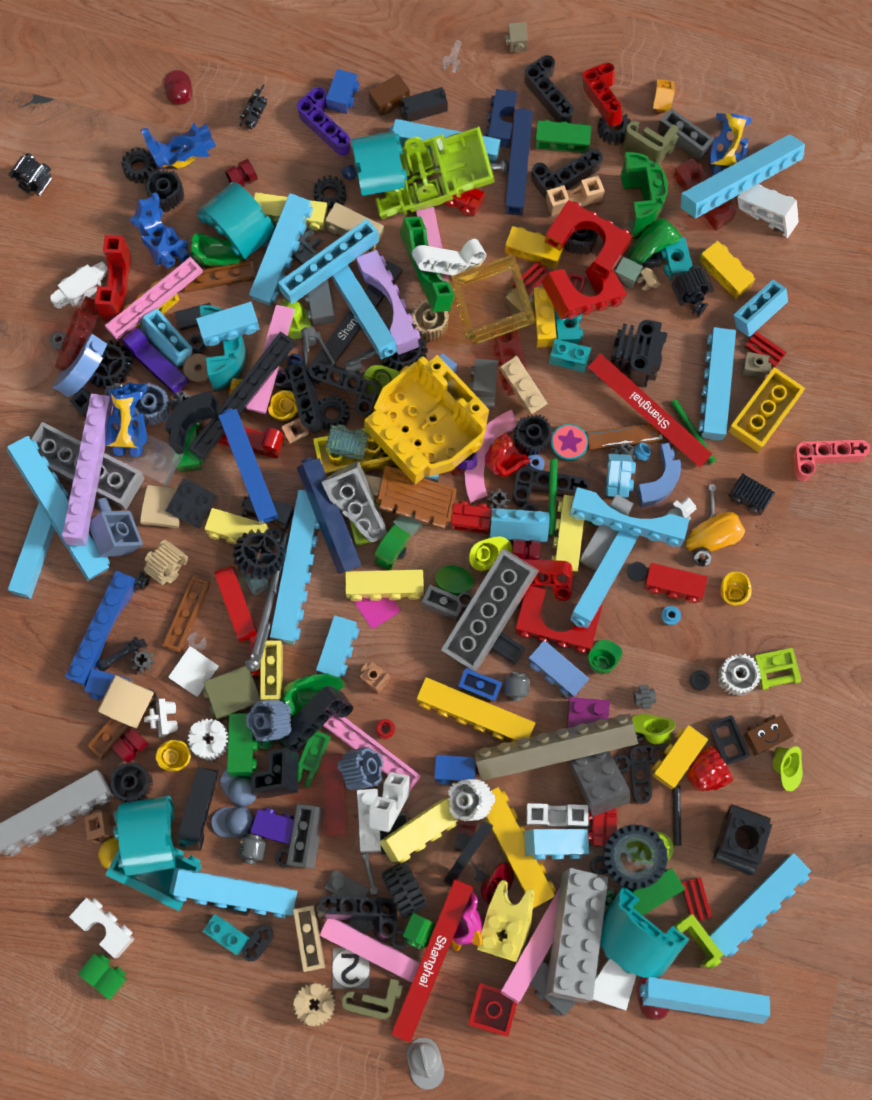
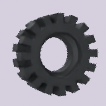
M622 111V122L619 124L621 129L619 131L609 130L608 124L601 116L598 124L600 139L603 137V142L608 140L610 145L611 142H614V145H617L618 141L620 144L623 143L627 126L631 121L630 118L627 119L628 115H623Z
M137 148V151L130 149L131 153L127 151L126 156L123 155L122 169L129 181L132 182L134 180L136 184L140 181L142 184L144 183L143 180L147 181L149 179L148 175H151V172H154L156 168L154 159L149 151L146 152V149H142V151L140 148ZM138 161L145 163V167L141 170L132 169V165Z
M329 175L328 179H326V176H323V180L319 178L317 180L318 184L315 183V188H313L315 201L327 203V209L331 208V210L335 203L343 206L344 201H346V188L341 179L338 181L336 176L332 179V175ZM326 189H335L337 194L333 198H326L323 192Z
M330 395V398L325 396L324 400H319L324 430L327 428L331 432V429H334L335 432L338 431L337 428L342 429L343 425H347L349 409L343 398L340 399V396L334 398V395ZM328 408H337L340 412L339 416L336 419H328L325 416Z

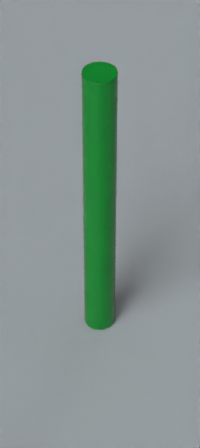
M677 399L670 402L689 433L709 450ZM712 454L707 461L711 465L717 460Z
M554 458L550 459L548 535H555L558 459Z

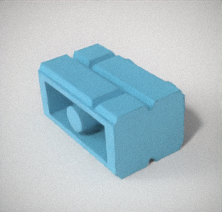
M608 455L605 484L607 496L615 497L618 494L621 497H629V491H633L634 480H631V473H635L636 463L632 461L631 455Z

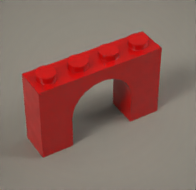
M568 200L545 236V243L561 251L570 235L575 231L590 229L597 232L603 240L604 247L594 261L592 270L609 278L629 246L632 235L627 230L616 227L611 221L598 217L595 212L582 208L579 203Z
M105 235L102 252L108 265L107 287L97 286L95 305L104 322L112 320L122 312L125 306L132 255L124 236Z
M594 261L591 263L585 273L595 290V296L592 297L579 293L573 287L564 269L549 272L541 283L560 319H573L581 314L588 315L596 310L600 312L608 307L616 308L622 304V300L627 294L615 271L613 270L609 278H606L592 270Z
M530 585L524 595L515 633H518L519 637L529 639V637L537 638V641L541 643L544 640L547 643H555L559 648H574L575 652L581 654L590 653L603 605L601 604L588 629L575 625L572 629L565 632L553 631L544 624L541 618V607L546 589Z

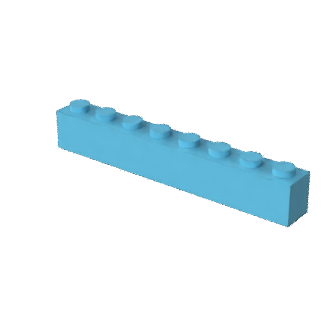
M790 134L681 193V209L696 219L802 160L805 143Z
M26 436L7 446V452L88 582L109 569L108 564L110 562L107 557H100L94 539L90 537L89 533L86 547L67 545L62 534L69 505V495L64 488L61 489L58 485L59 479L54 472L51 473L48 469L49 463L45 456H40L37 451L39 447L35 440H30L29 436Z
M298 490L270 634L271 641H281L291 645H295V641L299 640L301 629L298 628L299 621H303L304 610H302L303 602L306 603L308 594L305 588L311 579L309 566H313L315 554H312V551L318 542V536H315L316 529H320L305 490Z

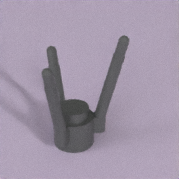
M314 327L303 328L301 336L304 367L308 369L307 352H309V346L315 345L317 340L330 362L334 364V360L324 344L320 332H315Z
M371 348L357 357L344 362L346 369L364 375L365 372H359V370H362L360 362L377 354V352Z

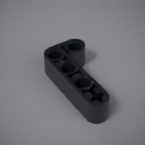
M544 55L526 67L524 83L558 123L567 122L570 124L574 108L549 79L554 74L555 59L550 55Z
M592 149L553 173L544 163H536L532 167L531 181L540 194L546 198L547 190H550L546 187L550 186L554 189L565 186V189L568 190L581 182V180L599 171L603 155L599 150Z
M318 361L310 365L309 374L312 378L359 394L356 402L358 414L365 416L374 411V406L382 389L379 381L325 361ZM320 366V370L328 372L319 373V370H317L316 367ZM335 371L340 374L339 381H336L333 377ZM352 377L357 380V387L351 385ZM369 384L375 386L374 393L368 391ZM364 401L369 404V411L363 409L362 403Z
M295 363L278 370L274 384L280 390L293 391L302 425L313 434L321 432L324 428V421L313 378L310 376L309 371L301 363Z
M528 467L520 468L516 475L512 496L513 503L516 506L522 507L529 502L531 491L549 494V471ZM557 473V483L563 482L567 486L560 488L557 485L556 495L574 496L579 486H582V489L585 490L590 489V483L585 478ZM526 475L529 477V480L522 481L520 476ZM546 479L548 483L542 485L539 483L538 480ZM524 493L526 498L519 499L516 495Z
M326 686L291 719L290 734L278 739L283 748L296 752L333 715L344 718L351 714L353 705L342 691L332 686Z
M197 768L179 830L178 838L181 848L201 851L204 827L218 780V770Z
M328 895L322 897L314 908L316 915L322 919L374 921V934L379 941H387L397 932V907L394 900L390 898ZM342 904L348 905L350 911L345 912L342 909ZM362 905L368 906L369 913L363 911ZM382 905L389 909V914L383 912ZM382 926H386L389 929V934L383 932Z

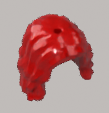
M503 433L495 439L485 455V463L488 468L500 477L516 473L520 468L525 467L527 463H531V460L513 445L507 433Z
M707 746L703 751L699 752L687 769L688 781L695 790L701 792L718 790L734 780L730 769L712 746Z

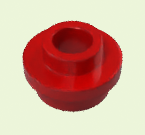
M388 719L380 720L376 724V734L382 739L391 738L395 733L394 723ZM383 726L389 727L387 733L382 732Z

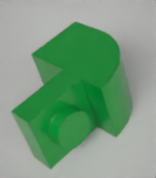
M394 525L377 548L374 562L387 571H391L411 535Z

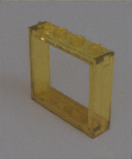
M514 253L452 276L453 284H451L454 294H457L458 297L455 299L457 308L462 311L459 314L461 322L466 325V328L463 330L466 338H470L473 345L536 323ZM511 269L524 311L473 329L461 287Z

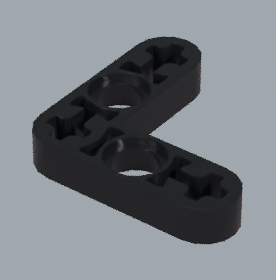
M669 744L635 746L630 751L632 792L636 803L646 804L651 800L652 789L649 764H655L658 761L653 756V750L661 749L664 752ZM646 749H649L650 760H647L648 756H643L639 761L637 757L633 756L637 750L641 754L647 753ZM639 769L643 770L646 774V778L642 781L635 777V772ZM647 783V786H643V792L647 793L648 796L642 800L641 797L637 796L641 789L640 786L636 787V784Z
M486 820L482 823L443 882L451 887L454 879H458L471 857L492 829L493 825Z

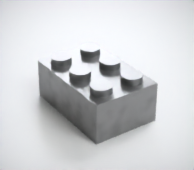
M610 751L569 760V769L593 817L630 803V790Z

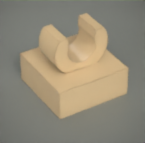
M647 267L641 271L643 276L637 279L638 283L646 281V285L642 287L644 291L649 290L650 287L656 289L662 285L653 270Z

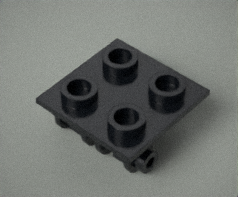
M264 84L260 89L256 88L247 102L248 105L240 116L242 120L239 125L240 127L243 123L250 130L256 127L261 117L260 115L267 105V98L264 96L259 97L265 86Z
M183 477L165 511L199 529L217 495Z

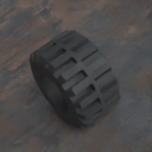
M405 861L382 872V878L403 918H407L412 913L415 914L427 907L425 897L409 865Z

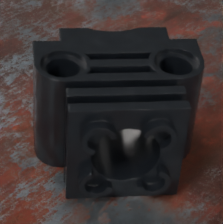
M643 320L639 323L635 337L632 336L634 325L630 326L628 335H625L627 327L625 323H623L622 330L618 329L610 362L616 367L618 362H621L620 371L622 373L625 365L628 364L626 376L637 386L647 387L648 379L655 381L657 371L660 370L662 362L661 352L668 334L660 331L661 322Z
M730 804L722 821L711 863L752 876L757 865L762 862L772 824H770L771 818ZM737 829H743L748 833L751 840L748 849H743L736 843L735 832Z

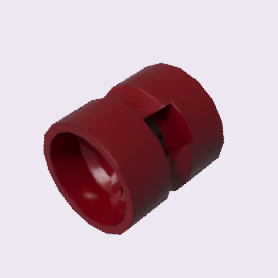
M248 159L239 162L237 167L233 165L224 170L229 183L236 182L242 187H245V183L251 184L258 180L257 174Z
M513 539L512 554L520 559L540 560L541 542L540 540H529L526 543L524 539Z
M130 727L123 733V739L118 738L111 745L117 754L128 763L137 757V751L142 752L149 745L133 727Z

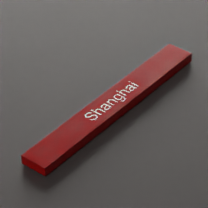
M601 353L588 366L591 371L699 468L712 455L704 445Z
M454 879L391 1035L409 1043L411 1042L461 920L462 913L474 888L473 886Z

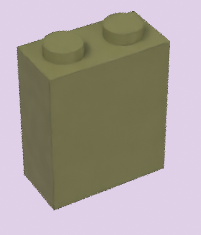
M246 666L203 682L205 686L202 689L206 700L210 699L212 705L209 707L210 713L219 722L229 718V714H240L248 711L251 707H254L253 705L256 704V701H261L252 673Z

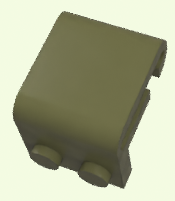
M630 122L627 126L623 142V150L625 152L646 155L648 159L654 163L657 162L659 165L668 154L671 155L676 148L675 143L679 138L677 135L679 127L673 124L664 137L648 127L643 131V135L637 133L640 122Z
M391 979L386 999L363 994L362 1001L385 1006L389 1009L388 1012L349 1003L348 998H355L356 991L345 994L342 1005L347 1011L379 1019H387L392 1014L395 998H400L402 985H399L400 980Z

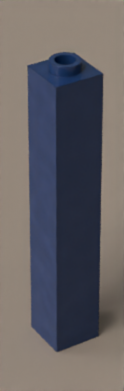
M525 108L515 109L505 208V214L523 216L533 115V110Z
M312 457L302 460V464L297 467V471L338 575L361 566L341 511L329 499L321 483L327 476L320 458L313 460Z

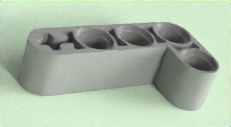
M617 494L610 507L628 516L634 503ZM600 525L579 563L596 572L619 531L605 525Z

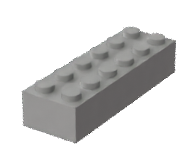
M42 422L31 440L34 439L39 447L37 451L40 456H45L50 472H54L57 476L73 484L81 441ZM104 453L96 496L107 498L108 502L127 510L145 478L141 471Z
M502 550L441 650L471 670H478L539 570L509 551Z
M95 770L0 823V854L10 855V857L21 852L22 847L38 843L40 837L54 834L58 831L57 828L63 824L64 826L72 824L79 815H88L94 811L93 808L97 805L103 806L109 803L115 795L112 794V788L105 775Z
M573 868L562 872L545 995L583 1004L593 1001L608 884L607 876Z

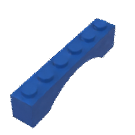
M119 571L115 572L65 675L68 680L86 687L91 669H97L96 663L99 662L103 647L113 625L136 589L133 577Z

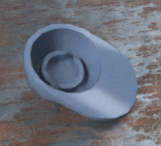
M227 769L222 773L220 779L221 787L234 805L246 807L256 800L257 795L251 793V777H230Z
M245 807L221 808L212 817V829L221 837H244L246 834L251 833L255 817Z

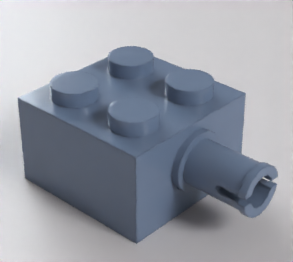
M101 498L95 502L100 513L91 519L89 528L100 557L131 555L143 546L130 511H111L107 498Z

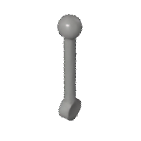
M714 484L708 487L711 499V516L709 518L715 516L714 492L716 486Z
M363 853L362 859L365 860L371 885L370 893L374 895L377 894L378 889L375 887L368 860L370 855Z

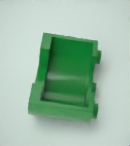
M625 152L620 172L623 190L641 188L643 201L633 203L635 220L628 222L633 239L640 237L652 222L660 218L667 196L668 182L663 169L657 162L654 163L648 159V156L640 153Z

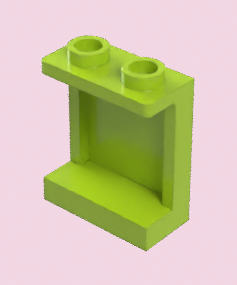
M693 914L685 915L673 925L681 933L687 930L706 954L707 958L699 964L701 968L713 969L721 963L720 958L723 956V953Z

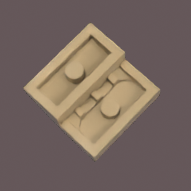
M147 485L140 523L179 528L181 519L165 511L177 488Z
M114 675L97 711L119 722L137 728L154 692L134 684L130 680Z

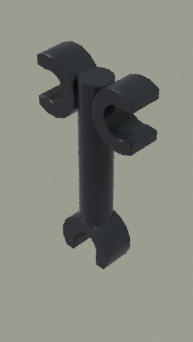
M134 637L133 641L124 643L125 648L109 658L100 660L96 665L99 670L106 671L112 664L131 652H139L140 648L147 647L146 641Z

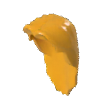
M733 512L720 513L693 528L689 538L685 541V547L688 548V551H695L699 547H706L709 551H715L728 545L736 544L744 536L745 529L737 514Z

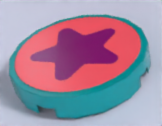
M565 424L553 432L551 449L559 459L575 461L586 453L588 437L579 426Z

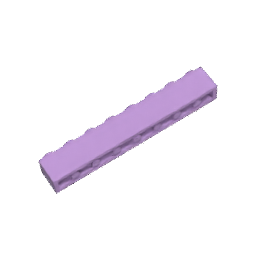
M91 394L62 534L67 545L86 547L106 446L107 423L109 415L112 414L113 410L110 396Z

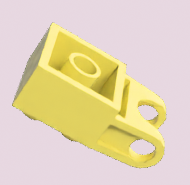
M502 880L489 905L481 933L482 945L478 946L477 950L518 962L525 949L532 923L534 890L527 889L520 903L515 905L508 899V883ZM506 930L505 934H508V937L503 939L502 932Z

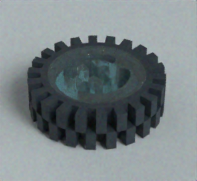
M635 824L621 827L606 842L603 852L605 868L609 876L616 883L626 888L642 889L655 884L666 870L668 861L667 848L659 834L649 827ZM640 842L647 847L650 853V859L647 861L644 851L641 850L638 855L641 858L640 861L636 860L632 865H643L644 869L641 872L629 871L621 862V853L626 855V861L630 863L632 860L630 854L636 853L638 847L628 849L627 843Z

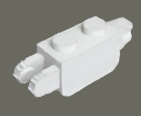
M103 262L92 267L87 264L84 267L78 268L70 277L64 278L58 284L59 289L50 297L54 307L59 309L69 303L72 306H79L96 294L97 286H102L100 281L108 275L107 266Z

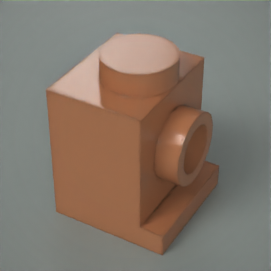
M300 417L278 428L283 433L286 446L310 434L308 429L302 425ZM292 428H295L297 431L295 435L291 431Z
M373 662L370 665L366 663L359 671L361 673L360 680L378 694L391 679L388 673ZM376 672L377 677L371 678L370 673Z
M96 810L91 813L92 815L84 817L88 841L101 843L115 838L109 813L103 810Z

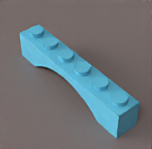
M578 487L569 513L570 516L577 520L591 521L595 525H605L616 531H626L633 536H644L651 541L665 542L672 547H681L685 540L689 519L673 514L654 519L629 517L609 507L596 492Z

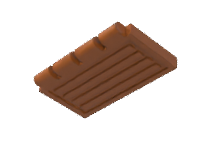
M385 466L376 502H379V509L392 512L393 508H396L395 514L407 518L414 514L413 520L428 524L431 519V526L444 529L451 521L457 489L425 478L415 485L403 471Z

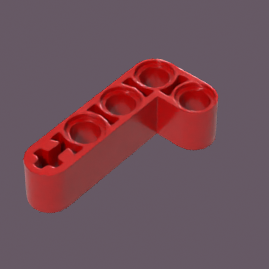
M603 63L583 72V89L606 123L610 126H617L622 122V105L609 88L615 84V67L612 63Z
M244 427L253 453L271 458H279L284 443L282 432L273 428H267L266 432ZM225 434L218 444L230 447Z
M522 559L539 570L530 585L553 586L554 596L560 601H567L571 598L574 581L573 567L569 562L562 560Z
M232 564L215 570L214 574L239 643L249 640L250 637L256 636L257 631L240 587L235 568Z

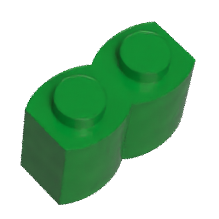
M412 913L402 936L406 938V943L423 950L424 947H427L436 924Z
M94 953L78 975L107 999L112 1000L128 980L125 977L126 972L119 966L112 967L109 964L111 960L103 953H100V955Z

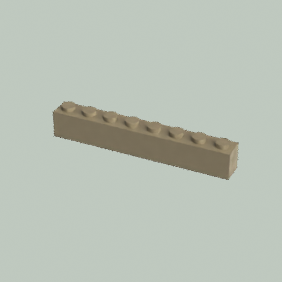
M630 713L620 714L609 719H600L588 724H579L572 728L559 729L551 733H542L530 738H521L518 741L505 742L489 748L484 747L476 750L475 756L481 779L485 781L636 745L638 740Z

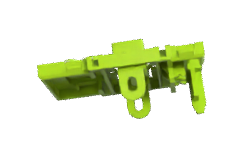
M480 127L461 133L458 132L446 138L441 134L423 141L420 137L407 139L404 142L405 147H402L403 154L400 155L402 169H406L407 176H410L409 167L414 176L410 180H404L405 188L386 191V198L381 200L376 198V203L381 219H385L387 216L390 217L398 214V212L406 215L408 214L407 210H411V212L425 210L452 200V195L456 194L458 198L461 197V193L472 190L474 187L479 188L494 183L495 180ZM435 165L436 167L440 166V170H436ZM442 173V176H439L440 184L437 179L428 181V176ZM416 179L423 180L422 184L417 185L415 182L414 186L408 185L413 183Z

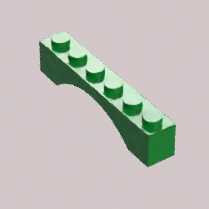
M421 216L404 217L400 236L432 312L450 311L455 297L450 282L444 280L439 273L420 270L412 256V251L417 246H429L425 224Z

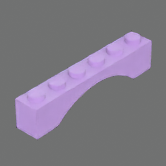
M377 250L356 257L358 268L364 281L380 290L392 305L394 315L390 333L395 339L398 355L419 347L418 339H420V334L417 328L414 329L412 326L414 324L410 313L407 314L405 311L407 309L406 304L398 296L400 292L397 285L392 283L393 277L390 270L386 271L385 269L386 262L384 257L379 256Z

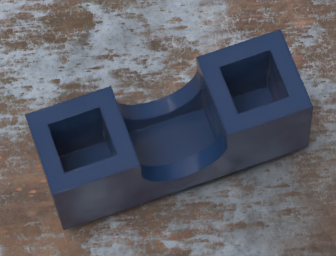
M496 89L495 96H491L490 106L493 107V111H489L488 122H491L490 127L486 128L485 136L501 139L500 147L509 148L512 123L504 122L501 118L504 116L514 117L517 99L516 91Z

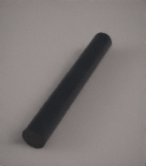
M676 785L673 788V846H682L681 785Z

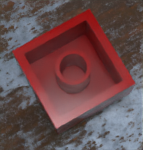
M478 983L467 1024L509 1037L517 1003L500 993L501 989Z

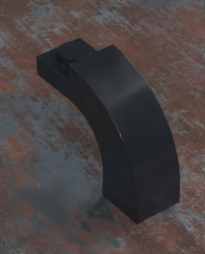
M212 392L199 393L187 398L170 414L165 430L170 435L168 438L169 445L177 454L185 452L187 434L193 425L201 420L217 418L219 401Z

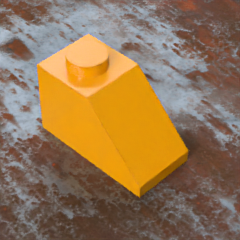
M657 79L653 109H656L657 112L666 113V111L671 109L675 92L674 81Z

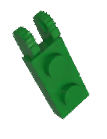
M317 731L307 741L298 764V783L302 778L303 770H307L310 774L305 782V787L310 788L314 776L319 770L331 736Z

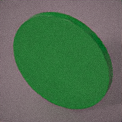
M444 566L437 571L435 576L437 586L441 590L453 595L469 592L473 587L472 575L466 569L459 566Z

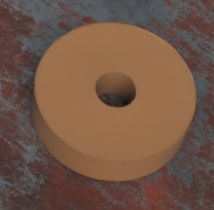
M194 354L184 362L183 371L191 383L203 384L210 380L206 358L209 357L206 355ZM197 367L202 368L200 371H196Z

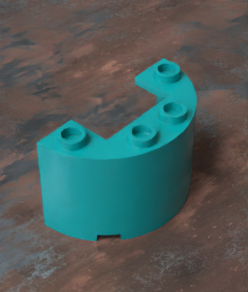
M394 131L351 139L362 196L405 188L404 180H407L406 169H402L400 155L403 153L398 133L395 134Z
M231 182L198 209V219L203 224L207 223L210 227L214 226L220 235L224 234L232 245L230 247L232 252L236 256L240 255L244 260L267 242L275 231L274 224L268 215L265 216L259 203L247 190L236 182Z
M200 305L201 317L223 310L215 306ZM242 335L234 340L223 341L225 355L206 358L208 377L214 392L231 386L232 378L239 379L245 369L247 352Z
M171 796L120 803L118 811H114V818L117 826L114 827L115 839L119 841L121 856H118L119 867L124 868L125 875L130 876L175 868V850L171 841V821L174 820V803Z
M174 847L175 868L200 871L202 867L200 865L201 860L191 855L188 859L183 856L185 852ZM119 848L106 876L180 911L184 901L174 899L175 895L169 893L174 868L126 876L124 868L119 867L118 856H121Z
M623 886L604 913L600 945L605 951L606 957L618 964L624 972L644 978L660 977L671 966L689 941V938L674 926L664 934L633 908L639 901V898Z

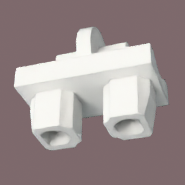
M688 497L681 503L678 500L674 502L675 509H671L667 515L673 514L691 520L690 514L697 508Z
M158 699V702L155 703L156 715L155 709H149L150 716L144 717V722H150L151 729H156L158 726V737L161 738L176 732L178 726L176 720L167 721L166 716L167 714L176 713L175 702H165V699Z

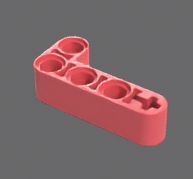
M864 440L801 442L795 448L792 455L794 475L797 480L804 482L815 472V463L860 462L869 453L870 446ZM818 449L823 450L825 452V455H821L818 452ZM837 449H841L844 454H839ZM799 450H804L807 455H801ZM801 468H806L808 474L803 473Z

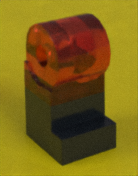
M460 820L454 850L463 851L475 835L477 820Z

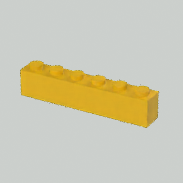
M427 677L417 697L420 707L426 710H430V708L438 711L437 714L446 718L448 716L456 718L455 721L462 725L471 724L479 732L485 733V731L492 733V737L501 741L507 739L514 742L521 738H530L535 726L533 721Z
M499 787L491 790L495 795V802L491 806V810H489L490 813L485 818L493 825L492 831L523 892L526 893L527 889L534 890L533 908L554 898L556 889L551 880L547 882L544 876L547 872L543 864L534 860L533 856H526L525 829L523 826H518L516 822L518 816L513 808L510 809L506 803L509 799L505 791H500Z

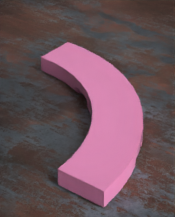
M512 409L499 415L487 424L482 446L476 451L477 466L472 470L465 469V487L470 504L488 498L484 484L485 455L495 439L503 433L508 434L515 430L517 421ZM468 456L467 460H471L473 457Z

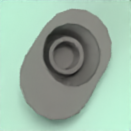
M428 1038L414 1040L407 1051L411 1076L414 1083L425 1090L433 1089L442 1082L444 1076V1067L439 1048L433 1040Z

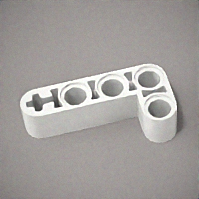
M471 239L460 252L420 245L414 248L412 256L420 270L471 277L485 260L486 253L477 239Z

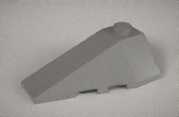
M359 461L340 468L321 482L332 503L342 510V513L356 525V528L371 543L386 536L388 531Z

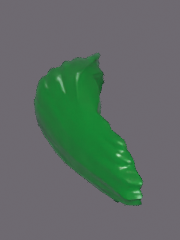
M659 218L652 222L640 235L631 248L628 259L637 264L644 263L653 253L661 251L668 245L671 246L679 242L682 235L668 220Z
M196 233L191 236V256L197 264L217 267L237 264L244 260L240 255L236 256L230 249L232 245L229 240H222L219 237H211L202 233Z
M329 673L299 678L284 687L282 693L283 703L290 706V715L295 716L321 689L326 686H332L340 690L344 688V681L341 677H335Z

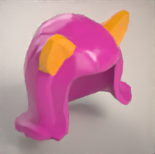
M474 893L470 895L452 939V946L455 951H459L462 945H482L481 933L483 922L476 909L478 899Z

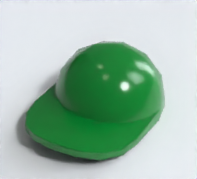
M599 640L595 643L588 656L590 669L596 674H609L614 670L622 657L621 647L609 640Z

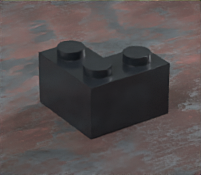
M287 748L269 751L268 770L251 773V793L264 799L298 793L299 754Z

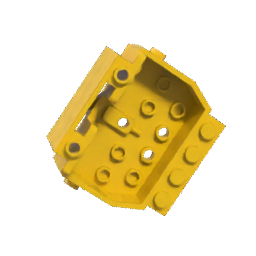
M438 355L429 362L422 356L412 365L405 366L396 378L383 387L374 406V412L365 419V431L416 485L426 475L431 477L452 471L469 455L481 448L485 437L489 409ZM434 417L436 418V421L432 422L430 421V418ZM407 428L409 431L404 433L402 429ZM415 442H420L421 445H420V446H415L414 443H415Z

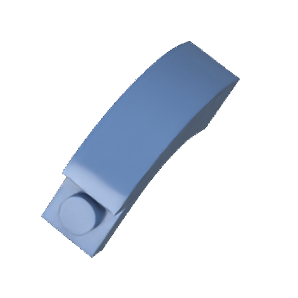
M90 334L75 361L67 369L60 372L53 388L67 397L77 393L99 366L107 343Z
M669 443L661 444L659 449L663 467L662 477L651 483L639 484L637 488L640 508L653 506L665 500L672 493L678 482L681 472V461L674 460V450L670 449Z

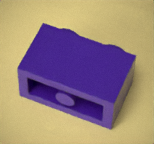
M265 807L263 811L258 809L251 833L290 845L294 816L285 813L279 816L275 814V810Z

